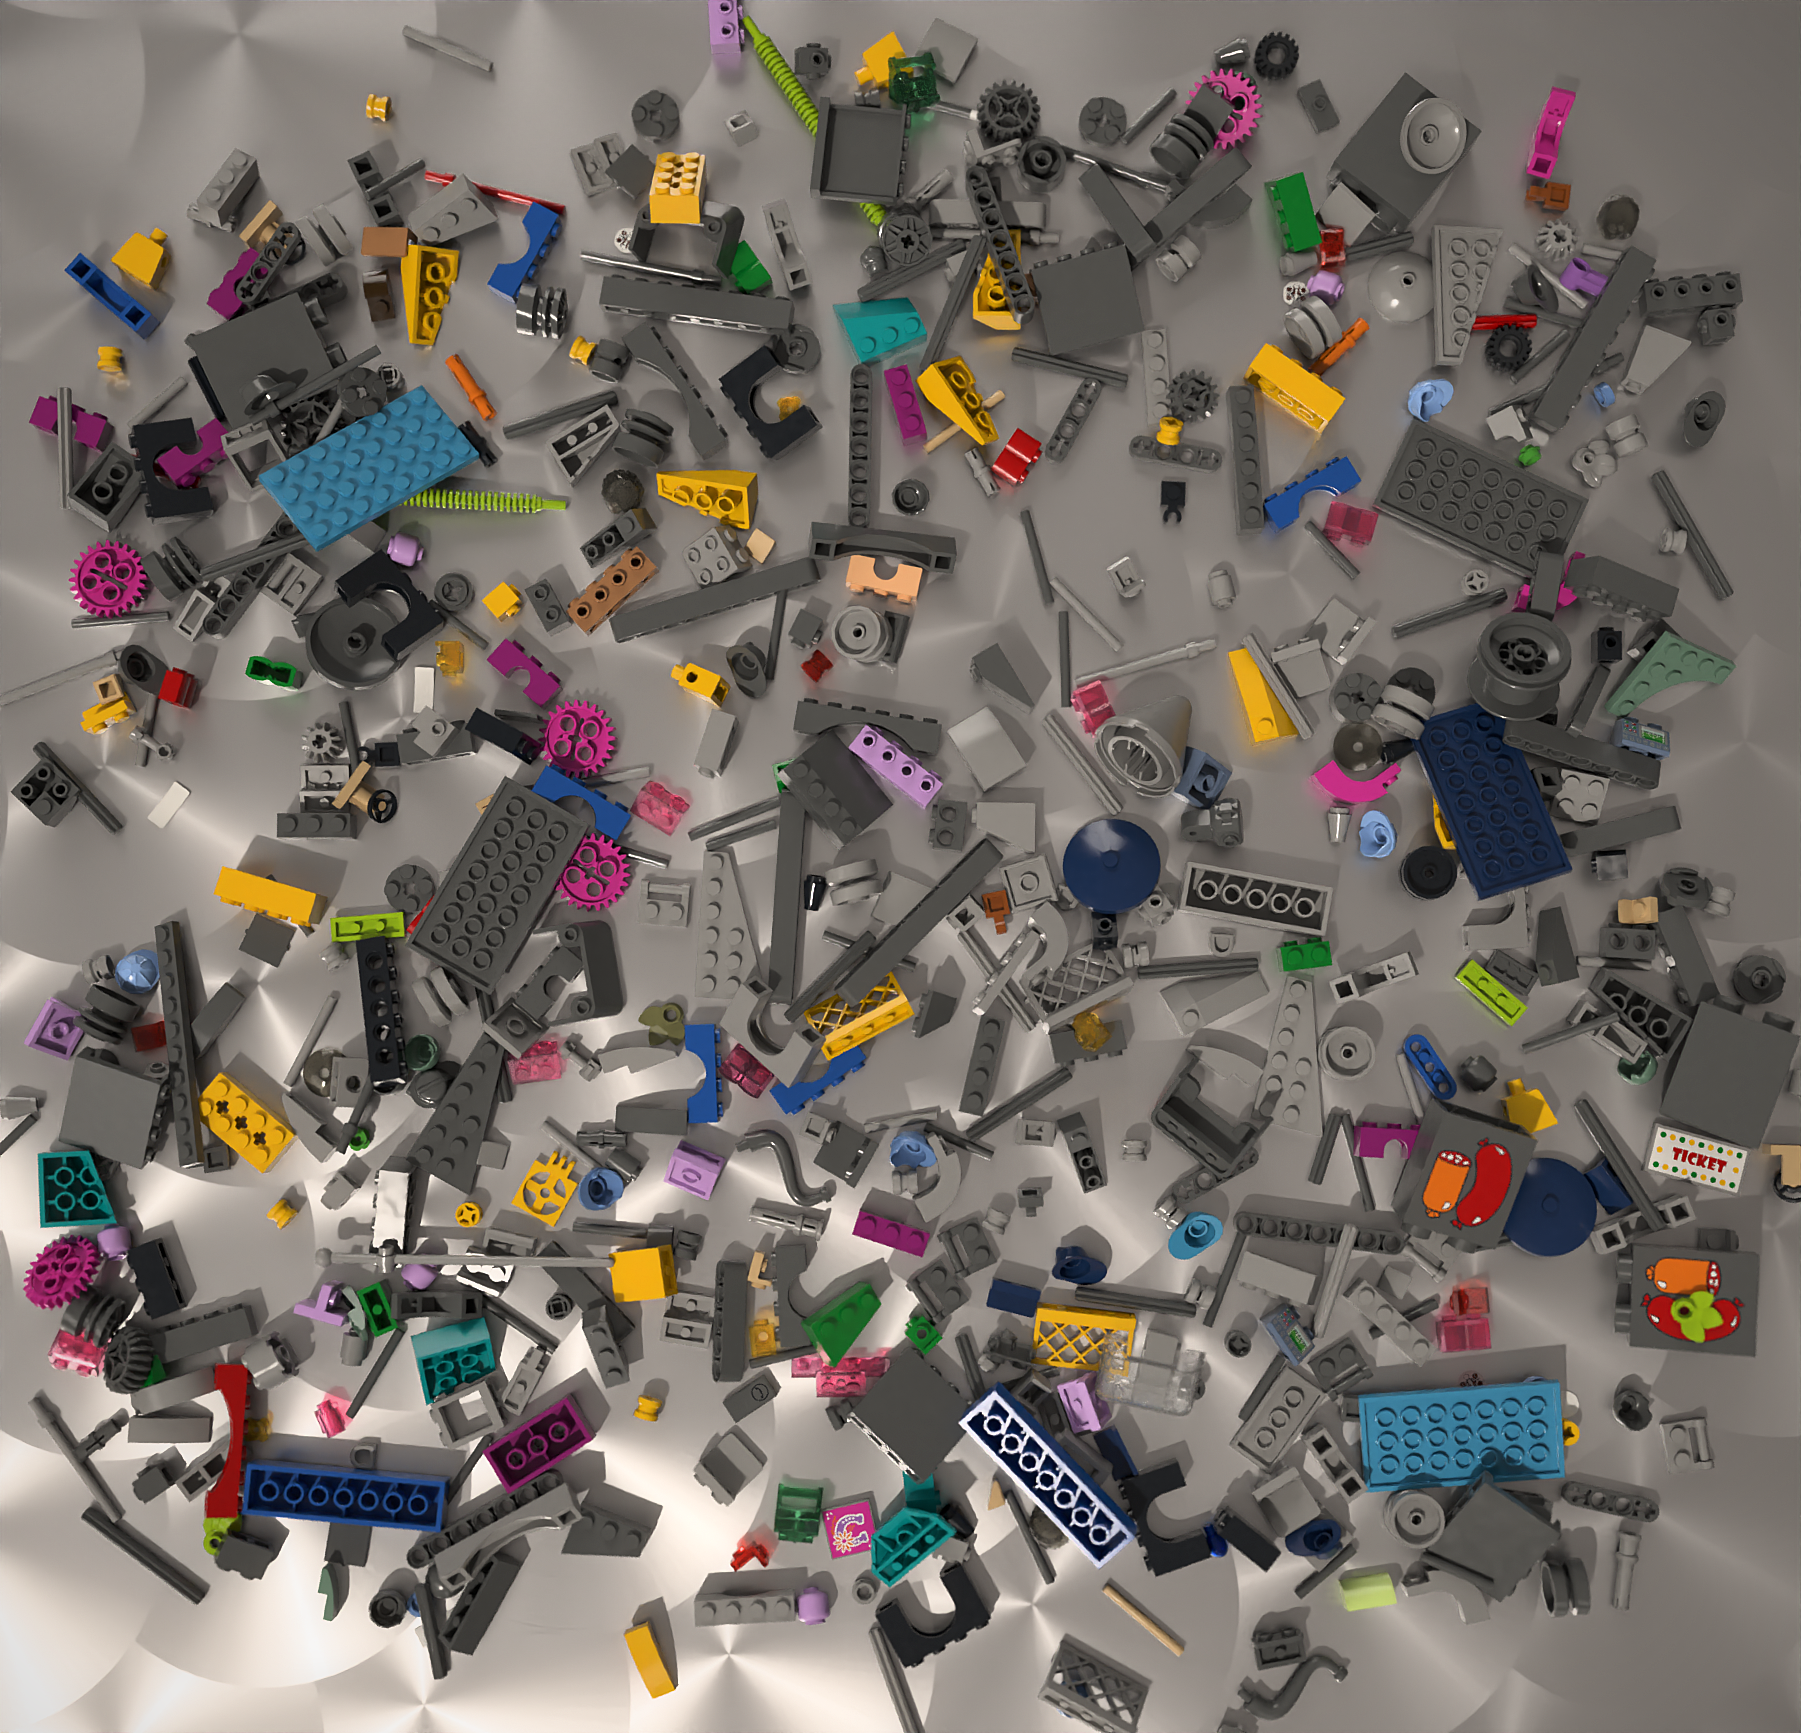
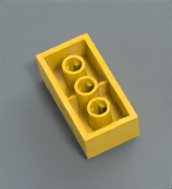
M665 152L657 156L649 194L651 223L700 224L707 184L706 155H699L695 152L687 153L686 155Z
M1266 343L1243 377L1249 384L1254 385L1259 391L1319 433L1323 432L1346 399L1342 396L1343 394L1339 389L1324 384L1319 375L1304 370L1303 365L1299 361L1287 358L1283 355V351L1273 344L1270 346Z
M222 866L214 891V895L221 896V902L240 907L244 903V909L263 914L265 910H268V916L288 920V917H291V923L311 927L312 923L319 925L328 898L327 896Z
M220 1072L198 1098L200 1121L262 1174L270 1172L298 1139L297 1134L288 1122L228 1072ZM225 1102H228V1103H229V1104L227 1105V1108L229 1109V1111H224V1109H223V1108H224L223 1104H224ZM242 1118H247L245 1122L248 1125L247 1127L242 1126ZM261 1134H266L264 1137L266 1142L264 1143L261 1142Z

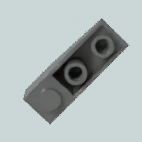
M646 508L630 509L581 546L580 550L590 567L594 568L638 543L656 530L657 527Z
M1077 1112L1057 1120L1084 1194L1107 1186L1081 1113Z

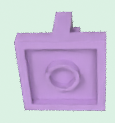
M51 997L50 1000L47 999L24 1044L68 1061L83 1034V1030L73 1024L72 1021L75 1016H85L79 1013L78 1010L70 1008L61 1000Z
M681 1140L672 1154L663 1182L709 1200L726 1159Z
M332 1280L322 1284L318 1301L309 1298L296 1303L293 1313L340 1327L349 1323L347 1313L351 1310L336 1306L341 1303L343 1298L341 1293L343 1282Z
M1096 1371L1086 1372L1080 1378L1061 1383L1057 1386L1073 1433L1091 1429L1092 1432L1100 1430L1112 1417Z

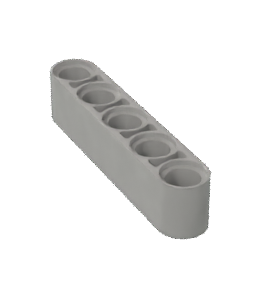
M934 199L929 202V227L980 230L970 200ZM986 200L979 201V203L983 205L989 203ZM997 201L1008 230H1021V232H1030V230L1045 231L1046 204L1040 202ZM989 221L986 224L990 226H995L997 223L994 221Z

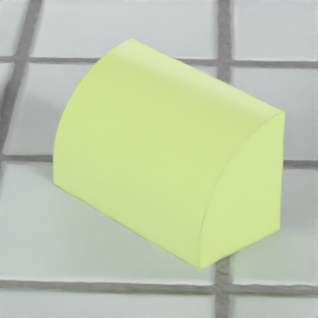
M1387 1572L1338 1580L1342 1605L1348 1612L1397 1604L1393 1584Z

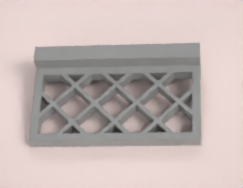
M1092 944L1066 956L1063 965L1068 963L1067 967L1062 966L1061 971L1065 972L1063 982L1051 981L1046 976L1042 981L1044 985L1041 993L1031 991L1030 988L1027 990L1021 984V979L1019 980L1021 987L1042 1021V1028L1046 1034L1131 992L1134 983L1130 976H1126L1111 949L1104 951L1106 954L1104 961L1091 958L1092 950H1094L1092 949ZM1076 958L1086 961L1084 971L1071 969V961ZM1089 962L1103 966L1100 977L1086 973ZM1105 968L1115 970L1119 978L1114 981L1104 979ZM1068 973L1082 977L1079 988L1065 984ZM1084 979L1097 981V989L1092 992L1082 989ZM1047 983L1061 987L1058 999L1044 995ZM1063 989L1077 992L1075 1001L1067 1002L1061 1000ZM1042 999L1056 1003L1055 1010L1045 1015L1041 1008Z
M1061 1642L1057 1648L1044 1686L1040 1689L1037 1698L1100 1733H1137V1724L1149 1690ZM1064 1652L1071 1656L1074 1664L1065 1666L1061 1657L1062 1653ZM1083 1667H1091L1096 1676L1087 1678ZM1077 1669L1081 1681L1073 1683L1068 1671ZM1062 1673L1066 1685H1061L1054 1681V1675ZM1110 1678L1114 1680L1118 1689L1109 1691L1104 1679ZM1096 1681L1099 1682L1103 1693L1097 1695L1094 1694L1090 1683ZM1084 1685L1089 1697L1084 1698L1080 1696L1075 1687ZM1132 1690L1139 1694L1138 1702L1131 1703L1126 1691ZM1120 1693L1125 1705L1117 1707L1112 1695ZM1106 1697L1111 1709L1105 1710L1100 1707L1097 1700ZM1128 1710L1132 1719L1131 1724L1123 1720L1119 1712Z

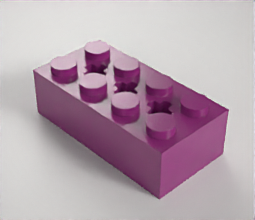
M570 1393L487 1446L482 1453L509 1494L591 1442L596 1437V1434ZM558 1425H560V1427L563 1426L566 1429L564 1431L565 1435H563L562 1432L560 1434L556 1432ZM537 1438L544 1441L543 1448L535 1445ZM516 1452L523 1455L522 1462L520 1459L516 1461L514 1458L517 1454Z

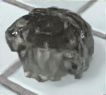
M1621 194L1611 196L1606 202L1602 203L1596 217V223L1600 234L1605 240L1608 241L1616 237L1626 239L1633 235L1639 220L1640 209L1638 204L1634 202L1633 198Z
M619 469L606 475L602 483L601 495L610 512L619 514L621 511L626 513L630 509L638 508L642 502L645 489L636 474L629 470Z
M1036 1504L1030 1516L1028 1531L1038 1545L1046 1549L1061 1548L1062 1545L1068 1543L1070 1538Z

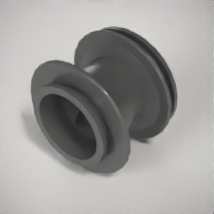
M1520 612L1499 616L1489 623L1478 639V657L1471 664L1467 674V686L1471 696L1484 710L1502 719L1528 721L1544 716L1556 705L1560 693L1559 682L1566 677L1570 669L1572 653L1570 642L1565 633L1555 623L1544 617Z

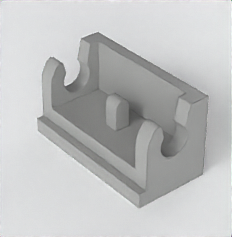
M490 1226L486 1228L481 1252H488L496 1256H533L538 1237Z

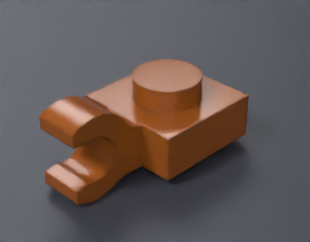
M1547 182L1544 188L1530 186V190H1526L1525 200L1531 202L1543 201L1542 208L1566 211L1569 208L1571 185Z
M1001 890L982 894L986 919L994 918L997 935L1006 933L1003 916L1010 915L1006 891Z

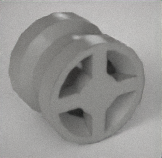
M1665 528L1661 536L1660 550L1662 552L1671 550L1676 554H1682L1687 542L1686 530H1679L1677 532L1671 528Z
M1472 570L1462 578L1461 589L1466 595L1471 597L1480 595L1488 587L1489 578L1482 570Z
M340 942L333 944L319 954L320 958L328 964L327 969L329 972L340 968L351 959L348 954H344L342 951L343 946Z
M1122 1140V1145L1125 1147L1122 1160L1147 1161V1155L1144 1153L1147 1141Z
M988 1207V1216L981 1226L1004 1235L1005 1223L1010 1220L1011 1216Z

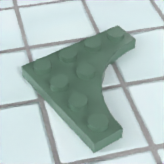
M1665 631L1604 707L1608 712L1624 718L1646 699L1673 685L1689 681H1709L1721 685L1736 668V665L1730 659Z

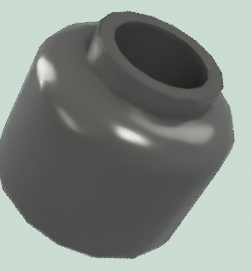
M1470 1056L1461 1065L1463 1071L1460 1074V1078L1473 1091L1482 1090L1485 1092L1497 1080L1495 1077L1497 1074L1496 1068L1483 1056H1477L1475 1059Z

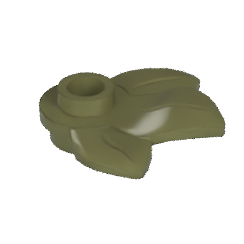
M667 1003L662 1008L651 1006L638 1019L640 1023L650 1026L648 1036L649 1043L652 1046L662 1044L668 1039L678 1046L685 1036V1028L682 1024L684 1012L677 1003ZM670 1010L676 1012V1017L672 1020L667 1016Z

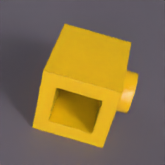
M504 581L482 600L501 622L508 616L511 618L516 615L521 609L520 605L523 604L518 598L522 594L513 584L508 587Z

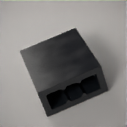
M479 708L475 709L465 727L467 731L528 765H531L539 756L541 743Z
M1228 1505L1225 1509L1221 1508L1214 1516L1213 1520L1215 1522L1213 1526L1217 1533L1267 1573L1282 1553L1276 1544Z

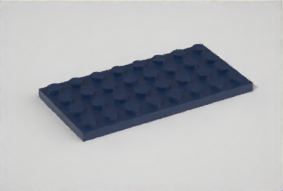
M1474 703L1432 716L1429 720H1419L1425 729L1420 739L1410 738L1475 897L1477 901L1571 873L1573 869L1521 749L1509 746L1503 742L1506 719L1492 715L1478 703Z

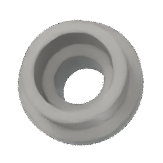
M866 1578L856 1581L852 1588L853 1598L860 1604L871 1603L877 1594L874 1582ZM862 1587H867L869 1589V1593L863 1595L860 1593V1589Z

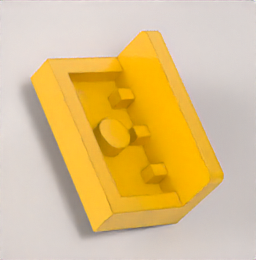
M124 691L125 696L104 705L99 703L84 711L82 715L85 720L80 722L84 731L93 735L101 734L108 730V727L124 722L130 718V715L136 713L137 711L127 692Z

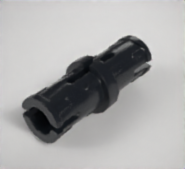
M470 421L465 422L466 426L462 423L458 429L479 453V459L484 464V467H491L490 463L494 465L498 458L495 457L486 445V439L478 434Z

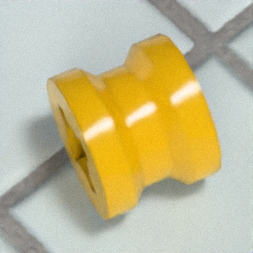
M370 94L366 105L367 118L374 119L375 117H380L381 120L388 121L391 114V98L386 96L378 98L377 95Z
M580 335L573 343L569 356L573 359H580L582 364L588 366L596 355L598 344L594 342L589 343L585 337Z
M109 346L99 347L98 354L100 360L97 362V368L110 372L122 371L120 358L123 356V350Z
M1174 417L1161 418L1159 422L1160 430L1157 432L1156 439L1166 445L1179 444L1181 438L1179 432L1183 429V422Z
M283 1198L268 1212L266 1217L274 1220L277 1223V1227L281 1230L294 1219L298 1211L295 1208H290L288 1201Z
M471 1201L461 1204L456 1210V1221L463 1227H472L478 1224L483 1217L481 1206Z
M639 1395L637 1400L639 1406L635 1409L633 1415L643 1420L657 1422V1410L661 1407L662 1401L651 1396Z
M1562 1418L1563 1445H1573L1579 1439V1428L1570 1420Z

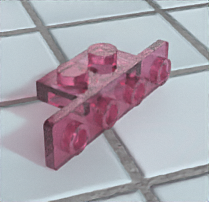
M821 1358L792 1359L791 1377L816 1378L817 1397H864L866 1395V1377H882L890 1368V1358H842L835 1368L825 1365Z

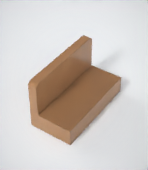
M364 227L361 254L365 257H406L408 245H417L418 237L412 230L404 227Z

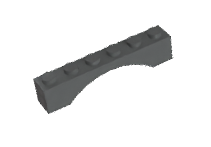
M644 322L623 336V343L629 349L637 364L661 373L679 390L688 408L690 441L705 461L728 445L725 439L728 434L721 424L716 425L712 418L715 415L707 404L705 406L699 401L701 395L694 385L691 387L685 380L688 376L681 365L675 366L672 361L675 357L668 346L662 347L658 341L661 339L658 331L654 326L649 328L647 323Z
M1254 385L1229 386L1226 392V404L1234 458L1236 534H1261L1265 526Z
M811 522L808 540L809 558L834 561L853 555H882L908 561L930 572L953 574L957 556L956 542L953 537Z
M804 698V702L798 701L793 730L796 733L819 736L828 730L840 726L853 724L874 725L877 728L894 734L913 752L937 756L942 724H937L938 720L923 718V721L913 720L914 716L899 714V717L890 716L888 711L876 710L875 713L866 712L864 707L852 706L851 709H845L839 703L828 702V705L818 704V700Z

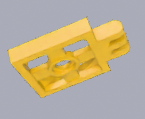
M557 1151L553 1152L547 1165L537 1159L534 1161L511 1202L553 1227L557 1224L579 1184L569 1178L576 1162L571 1160L567 1168L563 1167L568 1159L563 1155L559 1163H556L555 1160L559 1156ZM539 1172L550 1173L547 1181L543 1184L532 1180L533 1175ZM559 1179L562 1180L565 1186V1198L555 1193L554 1187ZM526 1188L536 1194V1200L532 1207L528 1206L524 1199ZM543 1188H547L550 1191L549 1197L543 1198L541 1196ZM552 1202L559 1206V1209L552 1214L544 1215L541 1213L545 1203Z

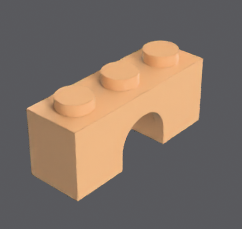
M861 555L851 556L845 581L846 586L850 587L849 590L858 593H864V590L872 591L874 596L887 598L888 595L896 596L898 601L911 603V600L917 601L923 568L899 564L897 573L893 578L882 580L874 573L875 558Z

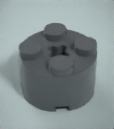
M1040 136L1026 142L1022 146L1018 156L1017 174L1019 182L1028 190L1036 193H1050L1061 183L1065 172L1066 156L1059 142L1050 137Z
M1351 673L1334 685L1329 695V705L1333 715L1340 722L1348 725L1366 722L1372 718L1370 715L1375 706L1382 704V688L1372 677L1363 673ZM1357 695L1359 702L1353 703L1354 698L1351 696Z

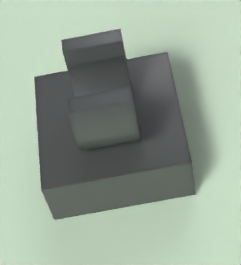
M1042 1188L1017 1189L1019 1208H1025L1027 1217H1035L1036 1207L1044 1206Z

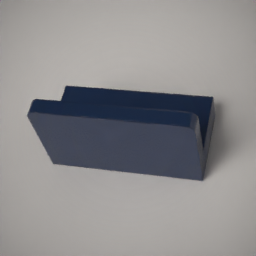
M1605 1156L1601 1158L1594 1168L1583 1173L1593 1189L1595 1198L1609 1215L1633 1204V1199Z
M993 1277L986 1306L1033 1318L1042 1291L1038 1288Z
M1115 1425L1092 1435L1102 1456L1113 1464L1111 1474L1115 1481L1131 1473L1134 1476L1139 1474Z

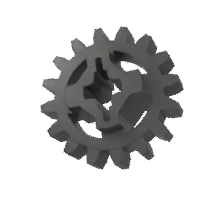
M1192 369L1189 375L1186 371H1183L1180 377L1176 376L1172 380L1174 384L1169 385L1167 388L1172 392L1166 396V399L1172 400L1168 408H1175L1176 411L1173 415L1181 414L1182 422L1187 418H1190L1191 424L1195 423L1197 418L1202 422L1206 419L1205 415L1211 416L1213 414L1212 409L1218 406V403L1214 400L1220 397V394L1213 391L1218 386L1217 384H1210L1211 376L1207 379L1203 378V371L1196 375L1195 369ZM1181 387L1182 394L1180 397H1178V392ZM1189 394H1191V395L1200 394L1198 397H1196V399H1195V398H1188V399H1186V398L1189 396ZM1205 396H1207V403H1206V405L1204 404V398H1205Z

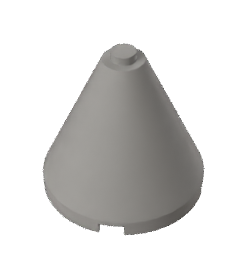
M1174 695L1106 719L1096 730L1097 739L1094 741L1096 754L1105 769L1122 785L1125 786L1129 782L1138 787L1137 793L1151 798H1162L1170 795L1182 779L1192 713L1190 701L1184 696Z

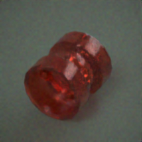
M817 649L812 654V658L809 661H804L800 667L817 683L822 679V674L825 671L829 672L834 665Z

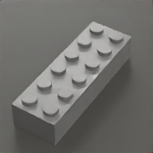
M1188 861L1184 866L1177 911L1323 937L1326 934L1333 888Z

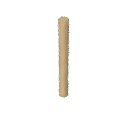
M998 390L983 401L981 405L984 411L989 410L1004 399L1005 395L1001 390ZM954 422L925 443L923 448L927 453L931 452L962 428Z
M1109 1583L1104 1586L1102 1591L1177 1656L1183 1653L1184 1647Z

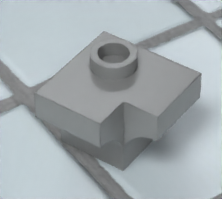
M1511 405L1486 418L1495 440H1504L1512 436L1518 442H1526L1533 438L1529 429L1531 424L1522 405Z
M428 706L423 708L411 724L420 731V734L413 742L434 758L441 750H446L460 732L459 729Z

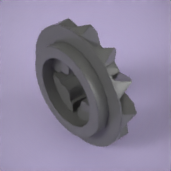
M459 573L445 574L437 581L434 589L435 599L442 608L454 612L464 609L471 602L474 593L471 582L467 577ZM449 584L455 589L460 588L458 592L459 600L453 596L447 597L451 593Z

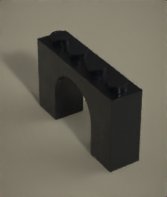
M764 345L719 378V381L723 385L720 387L723 394L728 399L731 398L735 403L733 409L741 419L744 418L748 423L746 428L754 439L757 437L760 441L761 446L759 448L766 458L770 457L777 461L823 428L811 408L803 405L787 418L777 423H766L759 417L755 408V396L759 387L784 368L773 350Z
M192 418L133 425L131 434H128L130 448H135L137 457H134L133 460L136 472L140 471L142 480H139L140 491L147 498V503L144 504L146 517L151 518L153 525L211 517L213 505L208 487L173 490L160 483L153 470L154 461L175 446L180 450L195 448L197 438Z
M382 549L335 580L334 591L349 608L377 591L393 592L404 600L408 607V616L401 623L382 635L381 641L383 648L396 663L442 631L444 618L440 611L430 606L426 595L421 590L417 591L412 585V580L408 574L402 573L397 568V564L390 559V555H386Z
M1176 1458L1139 1470V1474L1135 1476L1131 1473L1121 1478L1122 1485H1119L1118 1488L1122 1499H1128L1130 1508L1126 1509L1129 1518L1138 1527L1139 1532L1136 1533V1539L1140 1548L1145 1547L1147 1556L1143 1557L1148 1572L1153 1570L1155 1577L1212 1557L1201 1528L1178 1537L1164 1538L1155 1534L1148 1527L1147 1511L1152 1501L1164 1493L1187 1486Z
M957 1562L940 1572V1579L955 1605V1613L951 1622L942 1630L925 1632L916 1628L910 1622L897 1598L875 1610V1617L904 1668L909 1666L911 1668L917 1667L924 1662V1657L929 1654L937 1655L946 1649L945 1645L953 1640L957 1643L968 1636L967 1632L972 1629L980 1630L989 1624L988 1620L991 1619V1612L963 1563Z

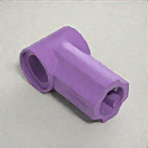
M1578 257L1571 260L1559 277V281L1567 289L1577 290L1579 288L1596 297L1608 279V276L1591 269L1585 260Z

